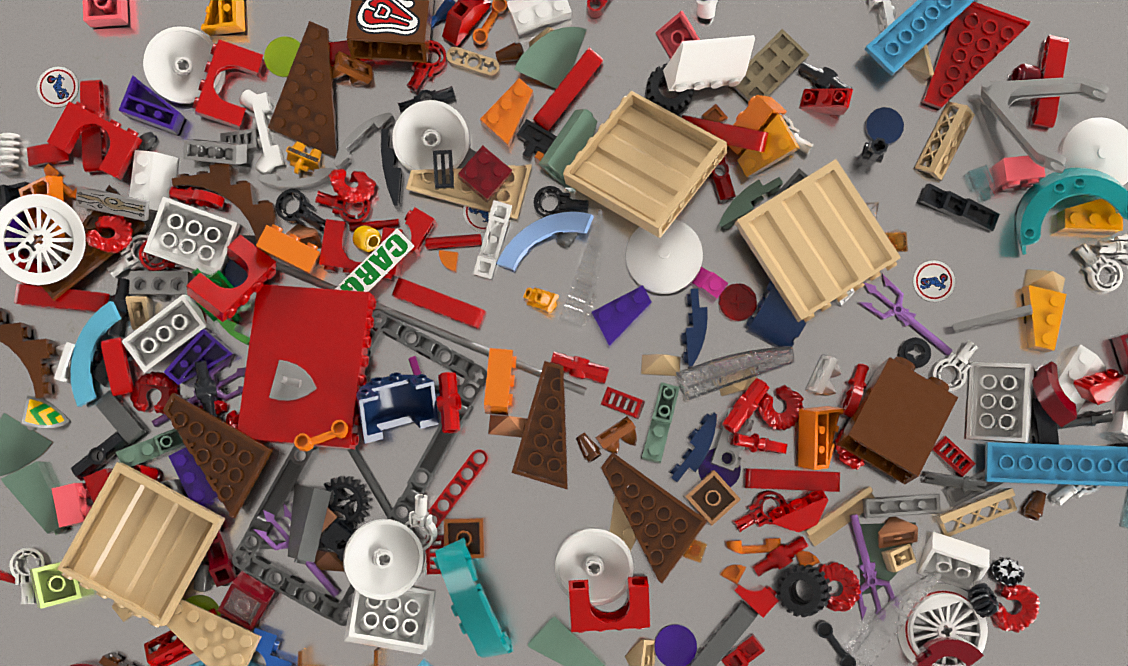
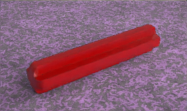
M481 234L425 239L426 249L482 244Z

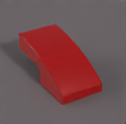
M49 143L27 148L28 166L30 167L45 164L55 165L69 161V153Z
M752 634L725 655L721 661L725 666H748L749 662L765 652V648L755 635Z

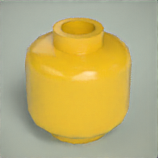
M360 226L353 233L354 245L364 252H373L381 244L380 233L370 226Z

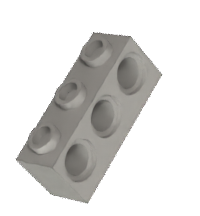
M201 139L184 140L183 159L235 165L247 163V144Z
M130 271L129 294L140 297L155 296L157 300H167V297H174L176 300L181 295H187L186 285L193 280V274L188 271ZM145 281V288L139 290V283ZM164 281L165 287L159 291L158 284ZM183 281L184 288L178 291L177 284Z
M730 407L728 409L725 419L733 410V408ZM753 415L746 419L744 425L737 433L746 435L747 431H751L754 421L751 420ZM722 426L710 464L734 471L740 465L741 457H739L741 449L744 450L745 447L729 444L728 437L735 434L730 433ZM724 453L731 455L732 459L729 464H725L722 461Z

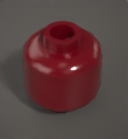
M1020 64L1014 68L1011 75L1012 81L1042 79L1040 69L1030 64Z

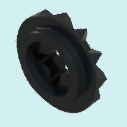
M917 337L907 339L902 344L899 352L901 357L912 362L915 368L925 366L931 358L929 344ZM914 347L918 352L923 353L917 355L916 359L914 358V355L908 353L910 351H913Z
M1001 557L1000 560L995 561L992 567V573L996 580L1008 586L1021 583L1025 575L1023 566H1020L1018 561L1011 560L1010 557L1008 559ZM1007 567L1012 571L1009 576L1006 570Z

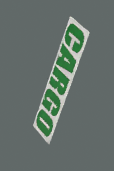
M396 229L334 290L368 292L415 246Z

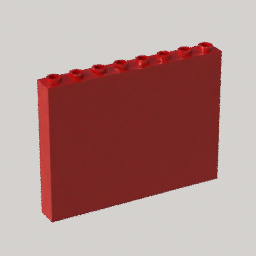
M263 284L262 288L256 292L237 429L256 441L294 444V439L299 434L303 433L312 438L331 431V426L336 420H343L348 425V433L344 438L335 437L314 446L355 450L356 445L359 443L357 431L358 426H360L357 392L367 381L365 368L369 364L367 353L368 348L371 347L370 329L374 325L372 313L376 308L375 296L370 292ZM279 360L296 364L304 369L312 378L317 388L307 396L296 400L284 401L269 398Z

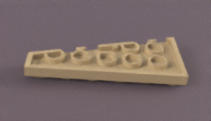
M532 164L522 166L508 165L512 169V175L488 203L458 179V173L462 168H453L454 189L435 190L434 169L411 170L406 190L489 213L493 200L512 205L510 218L517 220ZM449 168L445 169L446 184H450ZM442 169L438 170L439 184H442Z
M183 599L179 602L170 621L166 625L206 666H248L262 637Z

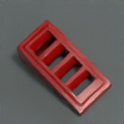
M608 386L601 402L603 406L639 419L645 401ZM612 393H615L612 404H609ZM623 396L619 407H617L619 397ZM628 398L630 399L627 409L624 410V406ZM635 402H637L634 413H632L631 410L633 408V405Z
M944 436L932 449L959 477H963L976 464L947 436ZM947 443L949 447L943 453L939 451ZM953 449L955 452L947 458L946 455ZM959 455L961 458L954 464L952 461ZM965 461L966 464L959 469L958 467Z
M437 535L435 540L441 541V545H431L426 549L427 575L441 574L440 569H431V565H435L434 561H431V557H436V553H431V549L444 547V535Z

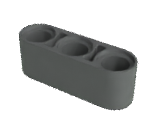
M111 390L95 402L97 408L128 444L131 445L146 432V429L118 396H113Z

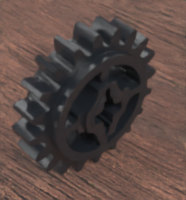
M339 476L338 482L335 478L330 479L331 484L329 482L324 483L326 489L321 488V490L329 491L331 494L333 491L335 493L334 501L330 505L329 500L328 508L333 513L334 511L340 512L345 518L339 516L337 518L348 527L350 525L351 528H355L356 522L358 524L363 522L361 517L365 518L368 516L364 512V510L370 509V506L365 504L371 500L370 498H365L368 491H362L364 484L357 486L358 479L351 482V476H347L345 481L343 476ZM341 488H347L354 494H347ZM344 500H350L345 505L337 506L338 504H340V502ZM357 501V509L353 515V504Z

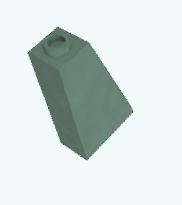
M579 109L573 112L539 162V165L565 188L572 187L565 184L564 169L575 160L577 153L584 149L589 138L593 136L598 122L593 117L592 112L587 109Z
M36 461L1 478L4 485L47 534L55 533V535H59L67 531L66 527L59 528L51 489L55 488L44 462Z
M556 615L527 643L529 648L563 666H606Z

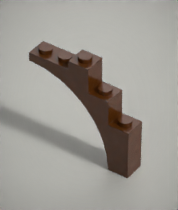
M214 162V165H209L210 173L208 171L196 172V175L179 174L176 178H172V185L174 187L182 189L194 187L198 190L220 195L232 202L249 221L255 234L256 242H258L266 225L270 227L272 224L278 226L275 205L269 200L258 201V204H256L254 186L250 182L242 180L234 184L233 169L230 164Z
M0 308V342L8 346L20 358L28 370L33 382L35 397L38 399L50 398L52 385L48 379L50 366L47 360L54 359V354L56 353V346L53 340L45 338L29 341L31 330L28 324L21 322L5 324L6 313L3 311V308Z

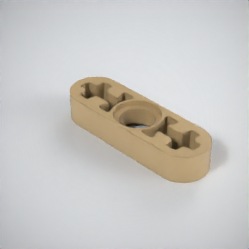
M452 47L447 51V60L453 66L490 78L496 77L500 72L499 63L493 58L459 47ZM456 52L461 58L467 55L464 60L465 64H462L463 61L459 58H456L454 61L451 55H455ZM470 58H477L479 63L477 66L471 67L468 65V60ZM482 60L484 61V65L491 66V64H494V68L496 70L488 72V68L484 66L482 67V70H480L482 66Z

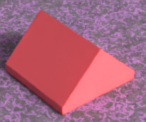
M680 11L655 32L670 58H672L683 41L700 40L683 11Z

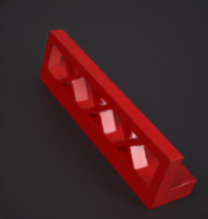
M215 608L209 610V612L218 616ZM171 630L144 644L146 660L150 666H169L193 652L178 637L174 642L168 643L171 637L175 636ZM159 644V648L151 653V648Z

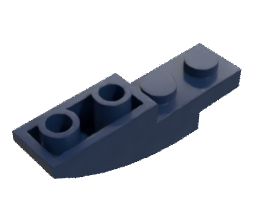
M698 288L690 289L689 294H686L687 306L690 305L691 312L687 313L688 325L691 324L692 327L684 329V333H681V341L686 347V352H683V363H687V368H691L697 360L707 330L708 309L699 305Z
M715 412L711 415L707 413L701 420L703 425L699 430L695 428L688 436L690 438L688 443L694 448L692 450L689 448L682 456L684 458L683 462L680 465L676 463L671 469L670 473L672 475L670 478L675 483L680 480L688 468L696 472L708 454L716 430L717 414Z

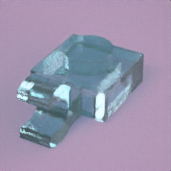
M987 165L967 172L973 189L977 190L980 188L983 201L991 199L994 194L989 185L994 181Z

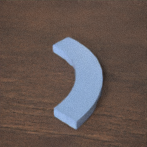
M562 212L539 219L520 231L510 241L496 264L515 271L521 259L528 252V249L536 242L539 243L558 232L587 234L594 216L584 212Z

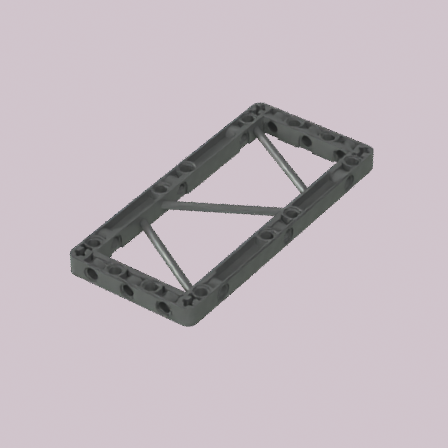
M374 310L372 317L380 316L382 322L376 323L375 328L378 329L377 332L370 329V332L373 333V339L371 340V347L368 348L367 356H371L382 334L465 379L462 385H457V393H459L462 403L459 410L461 430L486 383L487 371L471 359L382 311ZM411 333L416 334V341L414 343L407 342V336ZM443 352L450 353V359L447 362L440 360ZM481 370L484 378H479L477 380L476 384L480 385L477 388L474 384H471L469 382L470 380L474 382L476 379L474 373H479ZM434 385L435 393H439V385ZM468 387H472L475 390V394L471 398L464 395L465 389ZM442 422L440 423L409 478L405 491L398 498L393 509L390 508L356 448L355 450H347L387 516V519L395 520L405 525L409 520V513L415 511V495H425L460 431L457 433H443ZM294 445L234 552L232 562L234 566L322 617L338 625L346 626L347 619L343 620L341 613L343 614L351 607L350 596L355 590L351 584L343 599L339 600L259 555L261 549H273L253 530L267 532V536L271 533L274 526L271 522L266 521L263 510L275 515L274 519L277 522L284 510L283 502L285 505L288 503L294 492L295 485H298L319 448L314 446L311 450L304 451L306 457L300 461L297 458V453L300 450ZM420 472H424L427 475V480L424 483H420L417 480ZM402 506L408 510V514L404 518L398 514V510ZM251 536H254L257 540V544L254 547L249 544ZM342 540L339 544L342 546L346 541ZM273 541V542H274L276 545H278V544L283 543V542H285V541ZM319 541L318 548H324L321 541ZM246 553L244 557L246 562L241 563L242 559L240 558V556ZM275 572L279 573L281 576V581L279 583H276L273 580V574ZM308 592L315 594L314 602L307 600L306 595Z

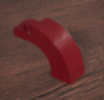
M1051 361L1041 366L1037 370V377L1032 380L1035 394L1047 414L1060 427H1063L1077 418L1076 404L1066 396L1059 384L1057 364Z
M219 529L207 551L209 572L216 587L232 582L236 578L230 547L224 532Z
M941 637L925 643L923 646L928 652H922L915 657L916 661L912 664L913 666H931L939 659L950 656L957 658L963 666H972L984 655L967 642L951 637Z

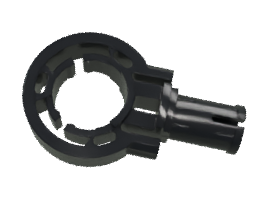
M554 186L541 188L535 194L533 202L536 212L542 218L549 216L546 214L553 215L571 210L588 212L587 206H589V200L571 199L570 193H564ZM545 192L558 198V205L552 211H544L542 207V201L546 197ZM539 207H540V208L542 209V211H544L546 214L541 213V212L539 211Z
M289 189L278 196L275 204L276 212L283 220L303 226L305 223L298 219L299 217L319 231L324 229L318 223L320 222L325 226L326 220L305 207L307 206L313 211L315 209L302 192ZM295 197L299 200V208L296 212L288 214L285 211V205L288 200Z

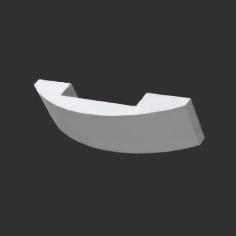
M384 113L358 126L341 145L334 161L336 168L342 169L353 159L349 151L375 127L380 132L381 129L388 127L395 120L391 113Z
M334 168L314 169L315 177L280 181V177L277 174L257 175V180L266 186L279 190H305L329 181L328 175Z

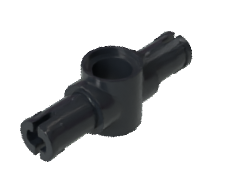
M803 61L798 72L813 79L812 81L817 89H854L841 82L838 74L828 67L818 69Z
M452 86L439 91L422 90L417 96H414V99L398 103L402 114L409 106L422 101L425 97L441 102L456 97Z
M118 278L116 293L113 295V298L108 300V302H114L121 317V320L109 328L108 335L120 337L123 320L129 317L125 299L128 295L129 279Z
M206 360L194 362L197 374L196 383H194L196 398L202 403L203 410L217 417L214 404L215 397H217L214 379L212 380V377H209Z

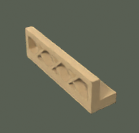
M953 102L947 103L915 166L916 170L930 173L934 179L942 181L975 116L968 105ZM951 109H958L956 115L949 118ZM949 124L948 131L941 134L942 127ZM940 141V147L933 151V145ZM932 157L933 161L930 167L923 166L925 161Z
M870 486L863 487L823 515L816 526L804 530L803 532L814 547L851 522L850 515H861L863 513L862 499L875 498L872 494L873 489Z
M1005 488L936 515L935 517L942 534L950 537L1016 511L1017 507L1012 498L1015 496L1013 488ZM1007 499L1011 508L1002 510L997 507L1000 501ZM987 506L993 508L990 516L984 517L980 515L982 508ZM970 513L975 515L972 523L966 524L962 522L963 516ZM952 520L957 522L954 530L947 532L944 523Z

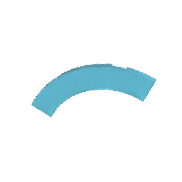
M110 301L102 306L88 320L75 344L71 360V386L77 407H82L97 398L92 383L90 366L100 337L111 326L121 320L114 302Z

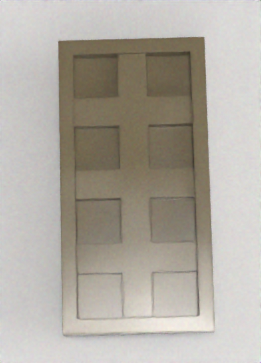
M781 29L749 61L745 77L739 85L733 88L748 102L756 95L769 96L808 58L809 54L788 33Z

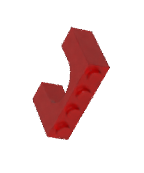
M219 39L217 44L213 43L210 52L213 58L211 62L207 61L204 71L207 73L205 80L202 79L198 90L201 91L199 98H195L192 108L195 109L196 115L240 129L246 108L222 100L215 92L214 80L220 72L226 69H237L257 76L263 54Z
M69 101L47 142L70 154L78 138L85 130L92 127L105 129L110 138V147L99 169L122 180L134 158L135 150H138L143 141L137 137L139 133L130 128L127 131L120 128L122 124L113 119L110 122L103 119V114L95 110L93 113L87 111V106L78 101L76 104Z
M326 219L319 265L324 267L325 271L335 272V269H340L345 274H351L362 263L351 260L345 252L348 227L345 221ZM383 227L381 243L396 229ZM398 229L404 235L403 230ZM400 261L382 279L392 280V277L397 278Z
M239 235L227 247V257L246 271L248 277L243 284L235 288H222L202 273H199L186 285L187 295L222 322L227 318H232L237 308L245 305L249 301L250 296L254 292H258L262 288L263 283L267 279H272L276 274V261L242 235Z
M647 576L628 577V600L621 609L615 612H602L593 607L589 599L588 579L568 581L571 632H603L605 630L621 631L624 629L650 628L649 584Z

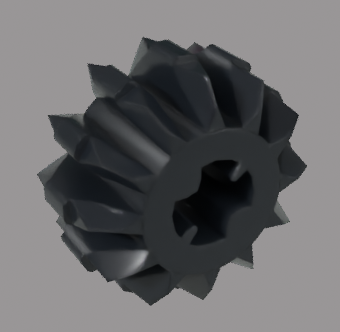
M986 583L977 584L968 590L970 604L980 617H989L999 611L997 597Z

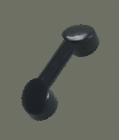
M829 622L819 623L817 633L820 637L827 638L840 657V666H856L855 658L845 652L833 635L832 625Z

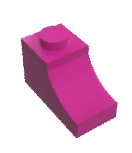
M701 266L699 274L691 284L716 301L728 285V282Z

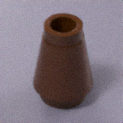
M514 42L495 53L498 62L518 61L523 55L524 50L521 42Z
M582 433L576 438L584 460L587 459L590 463L602 455L601 449L586 433Z
M1035 490V493L1023 508V515L1038 521L1043 516L1047 494Z

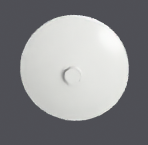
M172 27L158 33L149 42L143 59L144 74L151 88L159 96L170 102L178 104L194 103L195 98H199L201 91L198 90L202 79L205 80L207 73L204 72L207 61L211 62L213 55L210 54L213 41L202 32L189 27ZM222 72L214 80V89L220 80Z
M436 100L420 101L405 109L397 119L392 135L393 148L398 160L409 171L434 169L433 151L452 150L453 168L456 169L467 154L469 132L463 117L452 106ZM444 154L445 169L449 168L448 154ZM437 155L438 170L441 169V155Z
M1091 118L1078 123L1066 134L1060 147V154L1067 158L1064 165L1065 169H1094L1112 176L1122 185L1128 182V130L1123 125L1107 118Z
M676 219L661 238L639 227L632 234L627 244L626 263L632 278L637 284L643 285L646 290L653 293L671 294L683 290L695 280L702 266L703 250L697 234L687 224Z
M390 519L374 520L357 529L347 542L343 555L344 571L351 585L362 595L377 600L392 599L408 591L417 581L423 566V549L418 537L406 525Z
M587 529L573 534L564 541L556 555L555 576L563 592L569 596L568 581L588 579L589 599L594 606L604 605L618 599L628 589V577H633L634 564L628 546L618 536L605 530Z

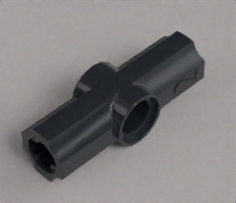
M878 137L870 143L865 142L859 156L862 166L869 167L876 162H882L888 148L885 139Z
M116 431L99 446L92 448L84 458L72 466V473L80 481H83V477L91 475L102 465L109 463L111 458L116 455V452L125 448L128 443ZM99 451L103 453V458L101 461H98L97 459V453Z

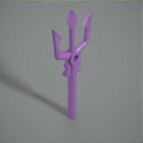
M883 273L882 277L885 286H889L899 295L896 304H893L877 291L875 285L864 282L869 294L874 293L892 309L883 314L874 308L872 303H858L882 319L896 315L905 327L911 325L946 355L953 351L915 320V313L908 312L909 309L903 308L904 293Z
M234 354L209 372V377H212V380L214 379L215 381L214 374L225 366L229 367ZM246 367L237 368L236 373L216 384L217 396L226 401L243 392V386H238V390L227 395L221 392L219 388L238 376L243 377ZM194 390V396L189 398L188 401L193 404L200 403L196 398ZM163 414L154 419L152 423L157 427L169 420L166 414Z
M283 502L284 517H288L291 521L292 514ZM263 510L266 521L271 522L286 541L276 545L267 536V532L253 530L275 551L288 548L289 535L274 519L275 515ZM306 561L308 569L333 597L337 596L340 592L314 562Z
M852 514L850 519L863 563L859 567L863 571L862 575L865 578V582L860 588L861 594H859L860 599L858 600L861 618L863 620L867 607L864 606L862 592L871 587L877 608L875 614L884 624L885 610L881 608L876 585L886 586L890 596L889 602L897 609H899L890 582L876 578L875 562H870L858 515Z

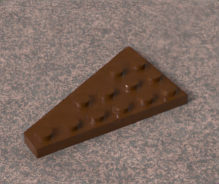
M309 21L268 128L336 157L338 153L336 143L337 132L335 130L336 118L333 104L334 92L332 88L333 79L332 66L330 65L328 28Z
M172 393L163 409L164 413L171 420L174 429L182 437L184 445L189 453L193 455L196 464L204 472L206 480L213 491L217 493L218 499L224 504L229 512V516L236 518L273 450L178 394Z
M612 452L601 469L658 581L663 584L708 521Z

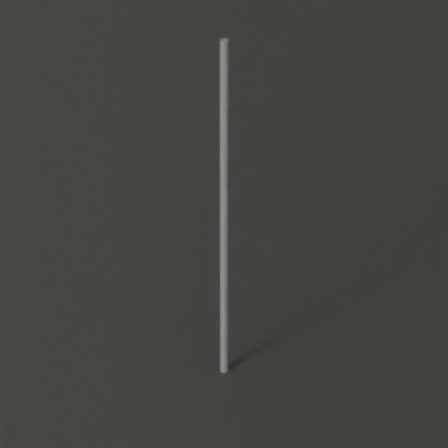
M276 261V270L323 289H335L337 287ZM376 302L375 310L382 311L398 320L489 356L490 348ZM516 360V368L540 377L541 369ZM564 379L565 388L582 395L585 394L587 388Z

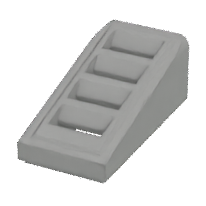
M257 129L220 133V141L226 142V138H230V142L234 143L233 137H237V143H241V137H244L247 151L260 150L257 136H259ZM248 136H251V144H248Z

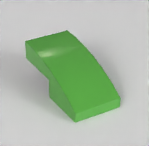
M217 319L231 336L249 345L250 337L238 333L241 325L227 319L224 322Z

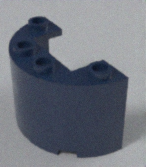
M770 281L766 288L769 291L766 298L762 296L757 305L760 308L754 317L750 316L745 325L748 327L746 332L787 354L794 345L793 341L800 336L807 322L804 320L798 322L782 296L772 281Z
M395 372L387 377H375L357 392L364 444L383 439V432L381 430L414 422L422 429L439 424L434 381L427 378L424 374L401 375V373Z

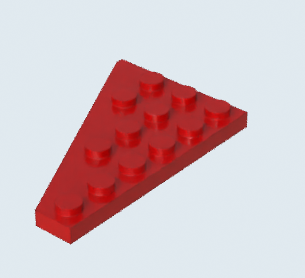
M973 2L950 23L933 70L934 75L930 79L922 103L941 109L1029 26L1030 21Z

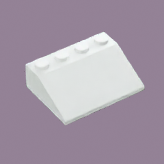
M754 35L683 41L663 70L668 90L682 92L686 89L701 90L706 87L719 88L726 85L730 87L739 85L747 72L755 41Z
M163 197L143 252L194 270L198 268L201 272L212 275L217 270L222 271L228 258L227 247L236 239L241 224Z
M970 362L966 439L1030 444L1034 366L1018 363Z
M411 587L398 597L377 600L366 597L355 589L347 619L344 641L422 654L427 650L434 591Z

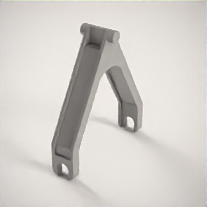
M1086 77L1000 82L983 80L981 83V103L986 105L1035 164L1054 172L1062 173L1065 169L1064 165L1067 158L1059 153L1043 148L1009 109L1010 105L1019 99L1080 95L1103 103L1108 96L1105 94H1107L1109 88Z

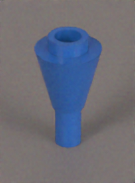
M444 0L436 14L432 17L431 27L440 20L447 18L449 10L456 3L454 0Z

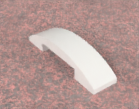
M493 200L486 232L473 271L474 275L492 279L507 230L512 205Z

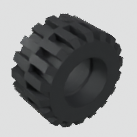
M666 63L661 68L658 66L655 71L651 72L646 85V99L672 113L676 112V114H679L681 110L684 111L687 105L690 104L694 89H686L675 98L664 97L659 91V85L666 81L663 72L667 65Z
M807 564L805 566L799 565L785 572L783 578L778 582L781 585L777 587V591H780L778 599L783 601L781 603L782 607L786 606V611L788 613L794 612L793 616L796 617L800 615L801 617L812 616L823 610L829 603L827 601L831 599L829 592L832 591V586H828L829 578H824L826 575L824 571L819 572L820 568H812V565ZM799 580L806 581L812 587L813 598L810 602L801 599L797 594L796 585Z

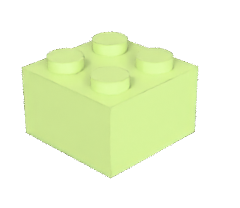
M61 561L29 569L37 607L40 609L82 598L78 581L63 577V572L57 570Z

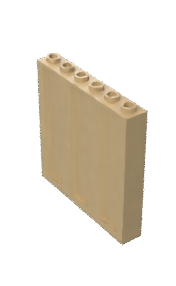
M630 91L627 96L622 98L616 110L614 109L610 113L607 121L599 126L598 132L589 138L584 149L577 153L575 160L566 166L563 172L565 184L661 238L727 154V142L639 94Z
M837 159L735 222L741 235L798 322L801 320L809 321L815 317L814 312L819 309L821 312L832 306L830 302L835 299L838 302L848 296L847 292L849 290L857 291L865 285L863 283L869 278L873 281L881 275L880 271L884 268L889 271L898 265L896 261L901 258Z
M117 462L57 570L63 572V577L70 580L76 579L83 588L96 590L98 596L114 600L116 606L120 608L127 607L132 610L131 614L139 618L143 616L149 620V624L159 628V626L167 625L225 518L132 467Z

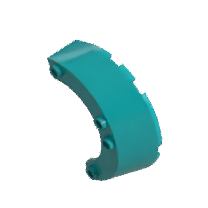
M1089 168L1064 169L1062 173L1053 172L1047 175L1027 191L1018 208L1016 231L1022 255L1026 254L1027 245L1034 244L1040 240L1041 227L1046 214L1061 200L1076 195L1099 197L1110 203L1116 213H1119L1122 218L1128 220V190L1112 176Z
M465 538L436 550V557L433 560L437 569L441 571L453 605H451L452 612L455 617L459 616L461 623H459L463 635H468L477 655L481 658L513 652L511 638H508L506 631L501 632L502 629L490 607L481 584H476L475 582L478 580L477 572L466 547Z

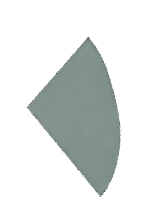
M564 27L547 33L523 53L514 70L556 89L573 68L587 29Z
M3 413L0 418V476L10 474L41 456L52 443V441L34 430H29L27 426L21 425L19 421L6 413Z
M885 523L860 524L870 562H875L876 578L886 581L892 580L898 571L894 573L887 571L881 552L902 545L879 548L878 532ZM859 552V564L862 565L863 563ZM860 569V584L862 585L865 582V578L862 575L863 571ZM876 585V590L880 589L883 586ZM871 587L864 590L862 595L872 593Z

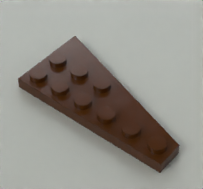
M110 185L106 188V192L117 194ZM93 210L82 223L85 235L88 231H97L95 222L98 221L100 216H113L115 214ZM124 217L126 221L132 224V238L147 228L141 220ZM103 228L101 233L98 232L103 238H112L115 235V232L110 228ZM74 242L70 243L67 248L68 250L72 251ZM86 242L85 251L80 263L68 276L57 282L41 286L55 301L114 253H106L100 249L93 248ZM65 252L61 254V258L66 262L70 254ZM58 261L53 267L57 269L62 264Z
M544 361L512 473L568 490L564 366Z

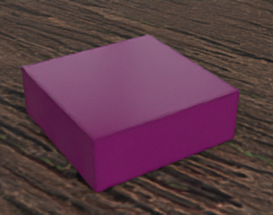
M416 356L410 357L408 360L413 375L423 374L418 358Z

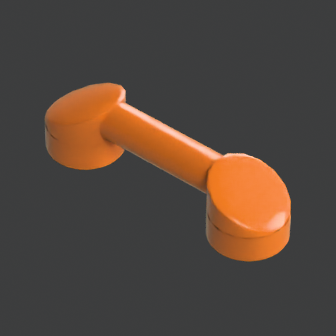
M493 0L491 5L492 11L482 28H478L473 32L472 39L476 44L482 45L486 43L488 38L487 32L497 16L504 13L507 8L506 0Z
M50 164L44 167L46 176H58L60 174ZM63 183V193L69 198L76 200L77 187L73 191Z
M336 420L331 426V431L312 438L303 433L297 435L294 439V445L301 451H309L314 445L335 437L342 439L348 433V425L343 420Z
M781 538L765 539V545L742 546V540L726 541V547L739 554L768 553L781 545Z

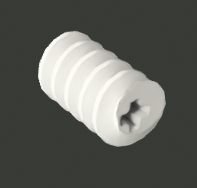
M0 134L1 174H19L13 170V168L19 167L18 164L13 163V161L19 160V157L14 156V153L20 152L19 149L14 148V146L20 145V142L15 141V138L21 137L18 134Z

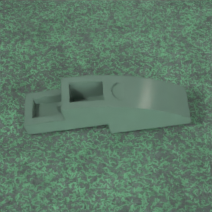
M778 177L765 185H762L760 180H757L744 189L726 209L717 226L718 230L722 228L727 230L734 226V221L754 209L751 203L756 205L764 200L763 196L776 194L780 190L779 187L783 184L781 178Z
M661 382L641 459L661 463L680 387Z
M172 429L153 436V438L119 450L116 454L120 463L134 467L186 446L178 431Z

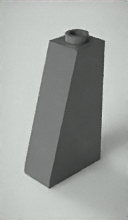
M295 485L287 557L295 558V563L306 565V561H315L331 492Z

